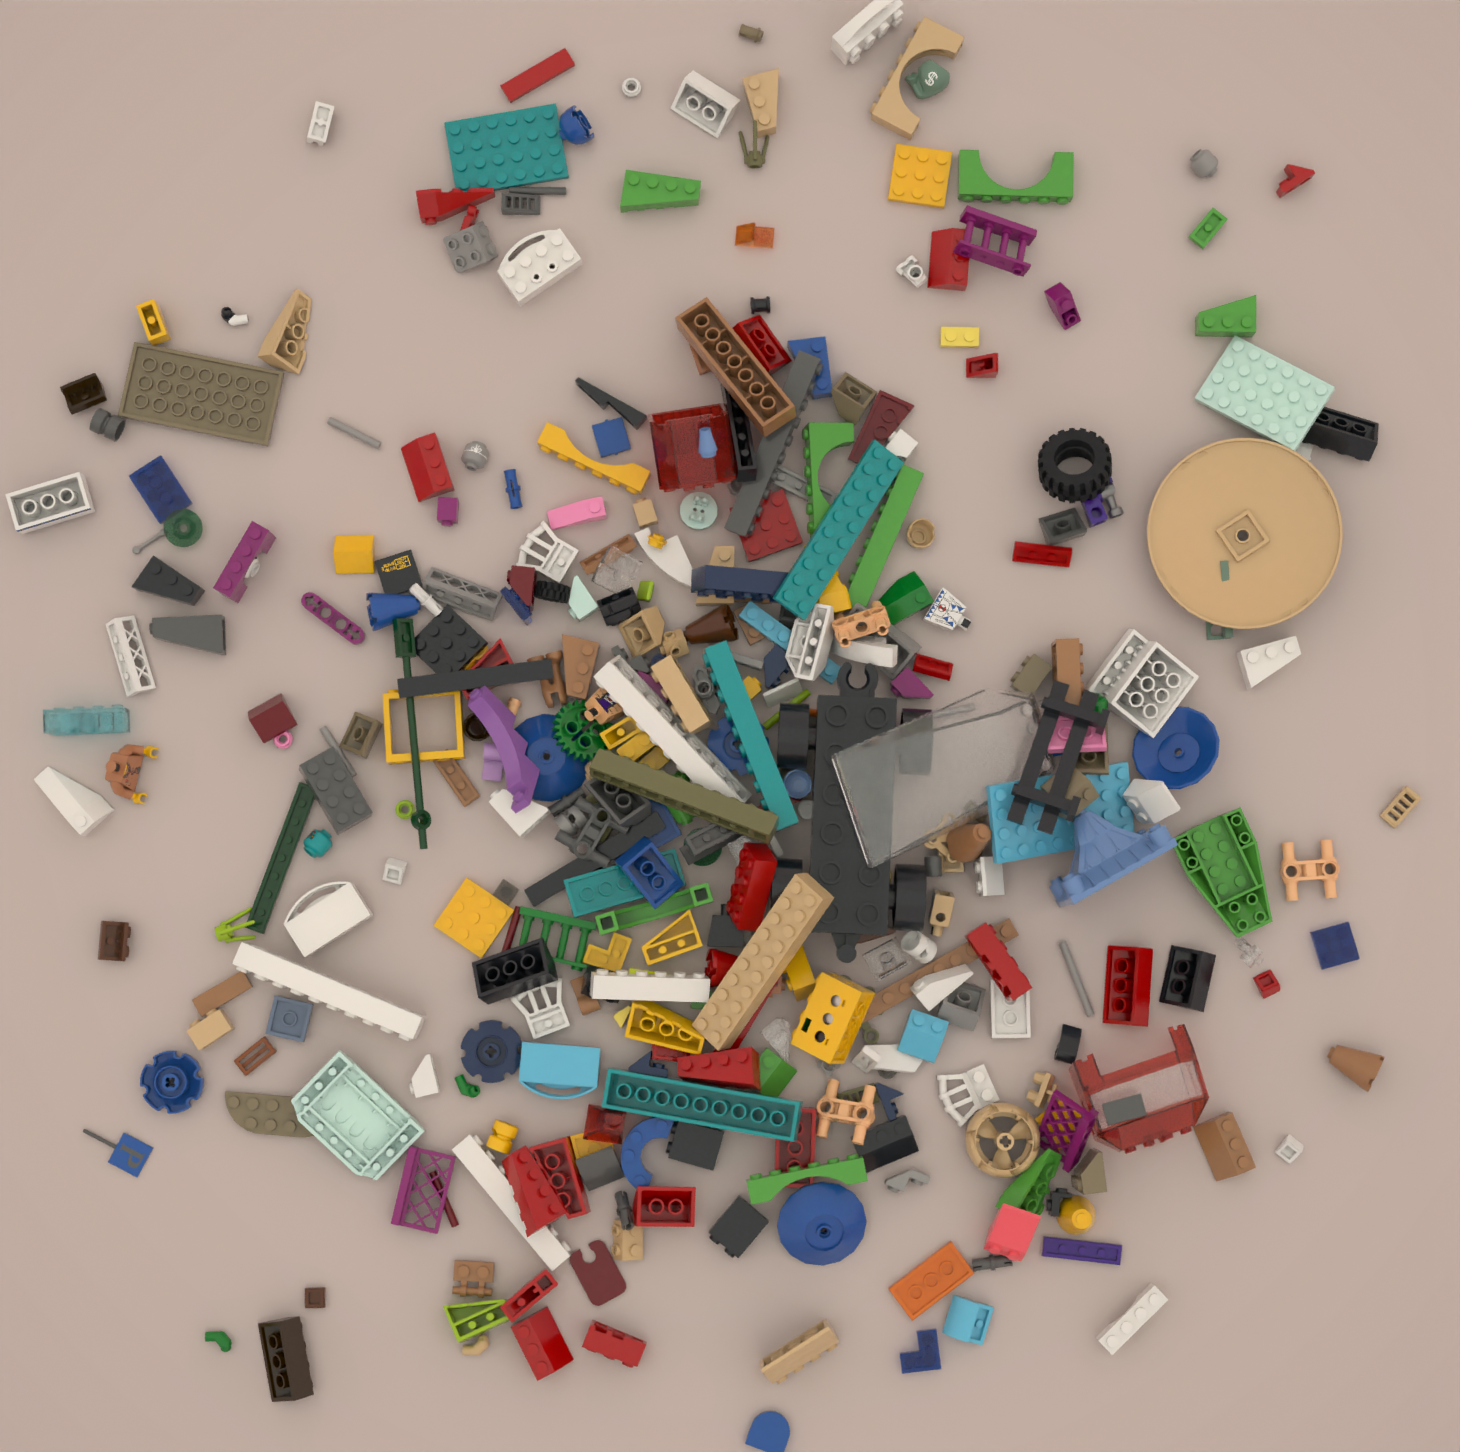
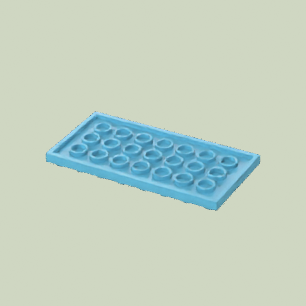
M1123 761L1109 764V775L1083 774L1091 781L1100 795L1085 808L1086 811L1091 810L1112 823L1115 827L1134 832L1133 811L1128 807L1127 802L1122 796L1130 785L1128 762ZM1054 774L1039 776L1034 788L1042 790L1040 786ZM1020 780L986 786L993 862L995 864L1075 850L1074 822L1058 816L1052 835L1037 830L1044 807L1029 803L1022 825L1007 820L1014 799V795H1011L1014 783L1018 784Z

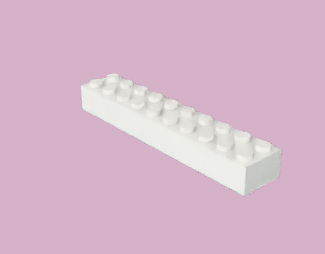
M620 655L611 659L593 676L596 679L597 685L609 693L612 701L619 703L623 707V712L636 721L637 727L650 736L649 738L653 744L661 747L663 754L677 764V769L681 773H685L690 778L691 783L700 784L711 791L716 790L727 797H735L743 803L752 796L749 790L695 734L692 735L689 731L685 732L680 724L682 720L673 713L672 709Z
M241 942L232 963L241 972L255 973L254 977L263 981L270 979L273 981L272 985L279 988L289 987L291 988L290 992L296 995L304 996L306 994L309 996L308 1000L315 1003L325 1002L327 1003L326 1007L332 1010L340 1011L342 1009L345 1011L344 1015L354 1019L361 1017L363 1018L362 1022L368 1025L375 1026L378 1024L381 1026L380 1030L390 1034L397 1032L399 1033L398 1037L406 1041L418 1038L426 1019L424 1015L249 942Z

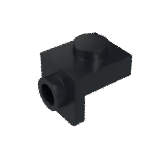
M1056 1188V1191H1050V1199L1046 1200V1211H1049L1050 1216L1059 1217L1060 1197L1072 1198V1193L1067 1192L1066 1188Z

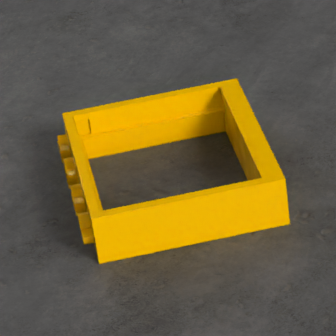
M397 689L388 690V693H383L386 763L389 765L412 763L411 753L393 754L390 700L400 699ZM462 691L414 697L454 696L457 750L419 752L420 762H433L435 759H438L437 761H447L450 758L454 760L466 759Z

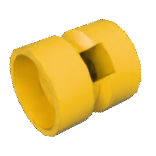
M496 1119L492 1127L494 1133L489 1135L486 1146L509 1154L513 1146L511 1140L516 1138L519 1128Z

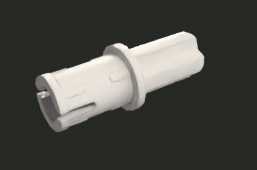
M417 583L410 587V592L421 602L420 605L427 608L434 617L442 612L443 607L432 598V594L428 595Z

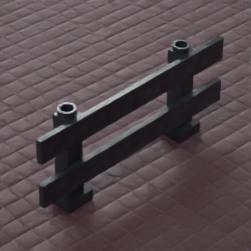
M1054 680L1049 697H1044L1041 708L1044 709L1020 782L1018 784L1014 783L1011 795H1014V799L1007 817L1008 821L1022 825L1029 803L1044 807L1037 830L1051 835L1053 834L1059 813L1066 814V820L1074 821L1081 798L1073 796L1072 800L1065 798L1076 762L1088 727H1095V733L1103 735L1110 714V710L1102 709L1101 713L1094 711L1099 694L1084 690L1079 706L1065 702L1069 685ZM1062 716L1074 720L1052 787L1048 793L1034 787L1058 717Z

